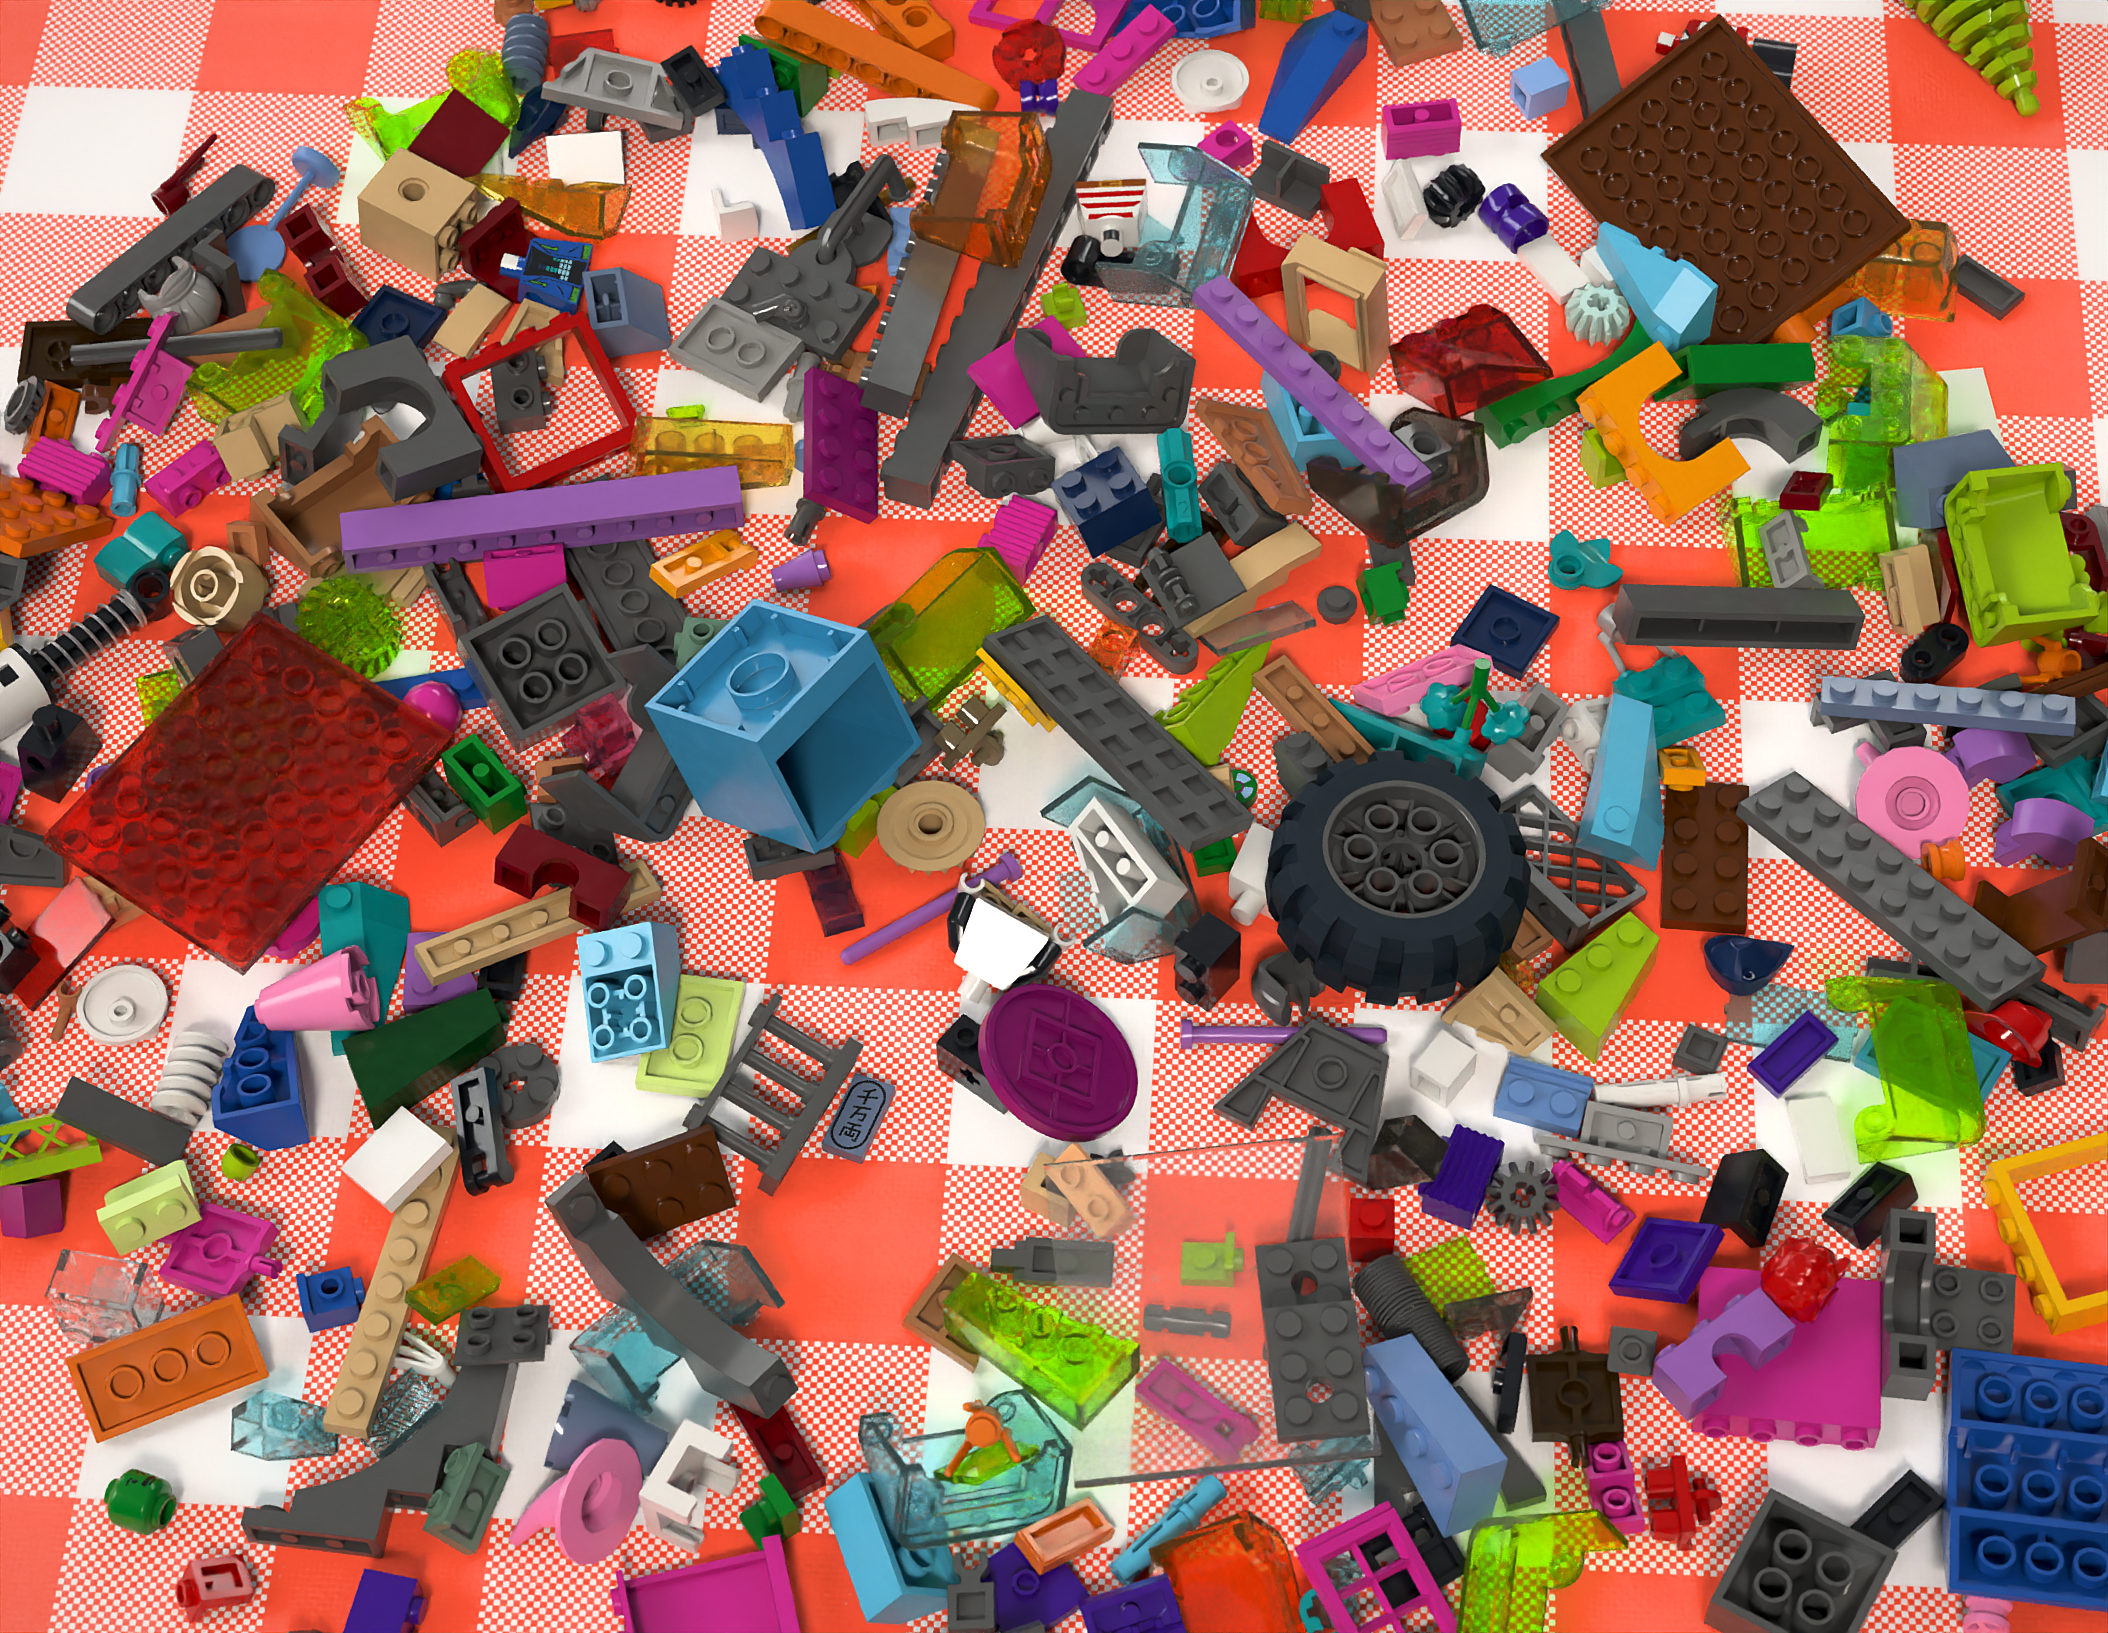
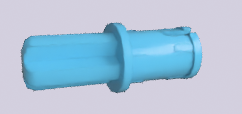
M128 443L121 444L120 448L116 450L115 470L111 473L109 479L110 484L113 486L110 510L119 517H129L135 514L136 492L142 480L138 474L139 448Z

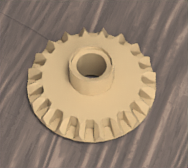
M939 780L919 781L897 790L886 800L877 818V837L885 856L891 857L897 867L905 866L911 874L916 870L924 871L928 877L933 871H942L946 875L949 868L954 866L961 868L966 859L974 858L977 848L982 846L985 818L978 801L962 787ZM929 832H936L935 834H926Z

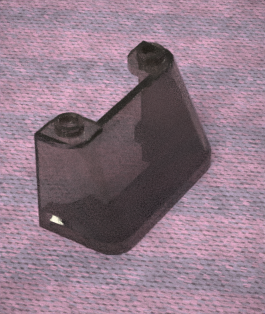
M1412 407L1399 414L1390 425L1389 432L1392 435L1393 432L1424 419L1453 448L1447 453V473L1409 494H1406L1405 485L1395 482L1389 483L1390 474L1379 471L1372 473L1364 464L1351 471L1342 469L1340 462L1335 457L1328 455L1319 456L1306 463L1310 488L1374 543L1391 549L1398 548L1484 499L1490 484L1484 423L1418 407Z

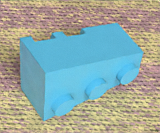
M1263 370L1260 386L1268 410L1298 472L1364 466L1355 455L1271 375Z

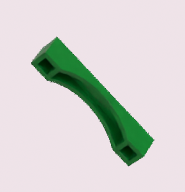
M1637 318L1632 331L1623 344L1608 358L1589 369L1554 379L1521 380L1508 378L1477 393L1473 419L1499 450L1512 443H1520L1529 435L1545 427H1553L1562 419L1580 412V406L1575 400L1589 386L1652 346L1654 342L1647 335Z

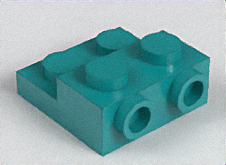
M1686 655L1674 659L1669 656L1662 657L1656 661L1653 667L1640 672L1627 670L1616 681L1612 682L1613 693L1653 706L1657 750L1726 724L1724 709L1705 690V676Z

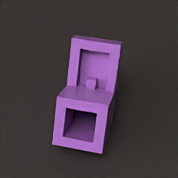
M1967 728L1952 737L1955 747L1943 755L1958 767L1968 785V791L1986 778L2006 784L2015 780L2038 763L2024 732Z
M2032 798L2016 802L2013 819L1999 825L1996 832L1993 860L2004 867H2008L2036 853L2058 868H2062L2074 862L2078 841L2090 836L2092 837L2095 819L2070 804L2054 799Z

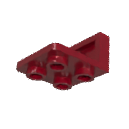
M508 196L498 206L491 208L482 220L474 227L466 230L461 238L457 240L463 271L480 282H487L489 288L514 304H521L517 300L520 280L499 275L503 255L508 253L526 258L531 239L540 238L524 227L520 202Z

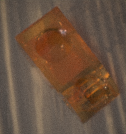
M1106 618L1087 651V654L1118 684L1130 662L1134 663L1141 652L1139 631ZM1112 634L1122 636L1125 641L1113 637Z

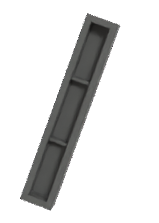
M1621 584L1612 620L1626 645L1856 650L1865 615L1850 590Z

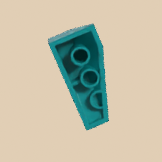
M1328 698V701L1376 751L1403 750L1404 760L1424 763L1428 754L1454 763L1456 767L1455 775L1468 782L1475 775L1479 779L1481 778L1488 756L1487 753L1480 751L1484 755L1482 760L1479 759V761L1447 754L1444 750L1437 749L1432 745L1434 740L1438 738L1446 740L1451 738L1336 698Z

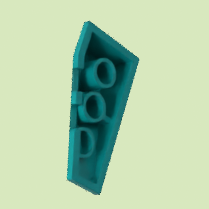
M360 881L319 886L318 905L323 958L352 945L362 949L370 963L362 967L366 978L375 977L380 1001L379 1021L372 1022V1024L376 1026L375 1028L383 1026L390 1009L389 1000L394 984L398 983L400 977V965L407 948V934L411 933L409 900L406 897ZM330 1031L333 1056L345 1055L342 1040L366 1031Z

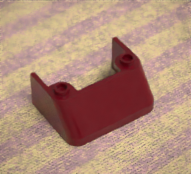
M2059 512L2068 552H2073V555H2080L2085 560L2084 571L2089 574V585L2092 590H2095L2097 594L2101 591L2107 592L2108 562L2096 524L2090 518L2081 514ZM1947 526L1924 529L1919 544H1925L1928 548L1940 612L1939 624L1951 623L1959 589L1951 564L1955 563L1948 529Z

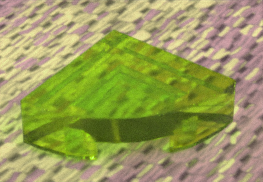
M1828 378L1818 388L1816 398V413L1824 421L1823 426L1826 428L1846 414L1848 402H1855V397Z

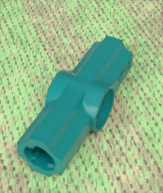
M1169 428L1164 433L1157 435L1162 483L1161 500L1165 509L1168 538L1176 540L1177 543H1189L1196 537L1202 536V522L1197 490L1198 471L1194 465L1191 433H1186L1181 428Z

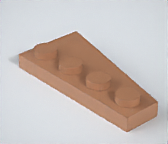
M1200 398L1194 412L1271 509L1283 515L1296 514L1308 516L1314 502L1269 410Z

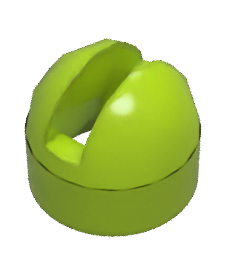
M234 1143L229 1146L222 1157L221 1171L228 1179L234 1178L237 1182L245 1181L253 1175L260 1165V1159L247 1146Z

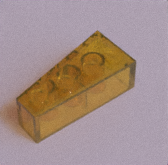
M636 416L625 465L626 478L737 465L741 490L789 486L795 465L792 424Z

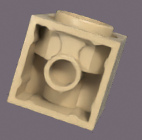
M401 147L393 153L357 196L361 244L435 283L446 272L449 273L455 268L460 256L457 240L461 238L466 230L478 223L477 213L479 204L477 203L475 185Z

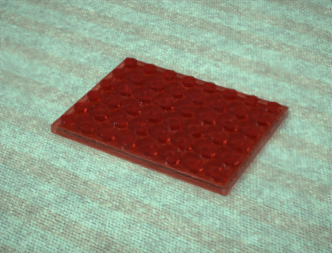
M258 611L42 837L44 846L244 976L440 760V754L450 749L455 743V737L451 731L263 612Z

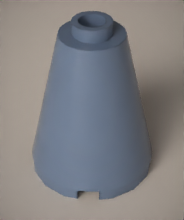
M571 1379L563 1400L565 1403L558 1415L543 1467L552 1470L569 1471L571 1465L588 1446L602 1438H618L624 1440L635 1449L642 1467V1476H650L670 1443L667 1442L669 1432L586 1384Z

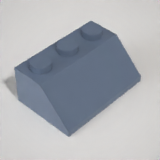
M1990 429L1893 447L1899 527L1934 529L1947 526L1944 514L1946 497L1969 471L2016 467L2014 461Z

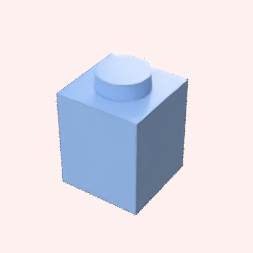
M1550 56L1514 70L1511 73L1509 98L1527 121L1566 106L1567 93L1570 88L1568 74L1563 68H1559Z

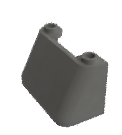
M1017 328L1014 355L1044 424L1055 433L1061 435L1162 434L1169 428H1180L1184 423L1196 359L1155 329L1136 328L1124 333L1118 341L1115 358H1072L1069 355H1058L1052 351V342L1049 336L1042 330Z

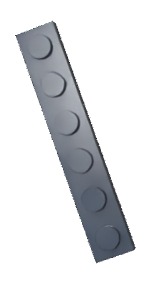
M1822 676L1819 715L2074 737L2076 725L2075 697L2056 694L2044 695L2020 693L2017 691L1985 690L1973 687L1938 686L1928 683L1915 684L1892 682L1889 680L1856 679L1845 676Z

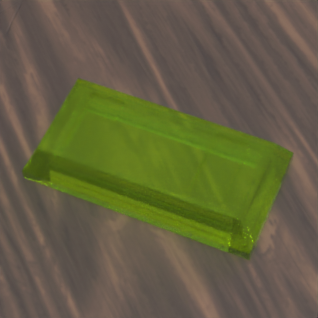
M703 404L669 407L666 409V415L675 432L704 429L708 421V414Z

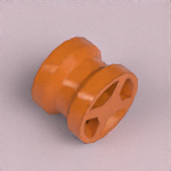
M1958 839L1948 840L1945 845L1939 846L1933 842L1922 844V869L1939 882L1941 879L1946 878L1951 879L1953 882L1964 880L1966 864L1960 841Z

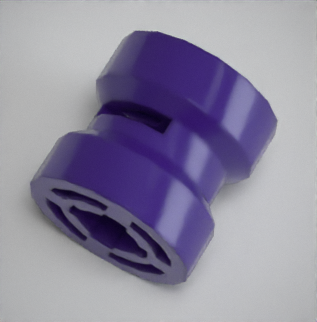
M1045 79L1043 83L1034 84L1031 80L1020 81L1022 118L1034 117L1036 113H1044L1047 116L1056 115L1058 107L1057 79Z

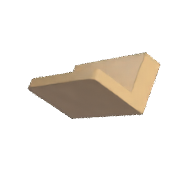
M1917 544L1878 554L1893 632L1911 636L1922 633L1923 626L1940 622L1939 606L1927 545Z

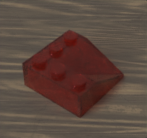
M1490 304L1474 305L1463 315L1456 318L1439 320L1434 324V327L1421 333H1409L1403 336L1400 342L1388 346L1398 389L1452 421L1554 377L1553 369L1511 318Z

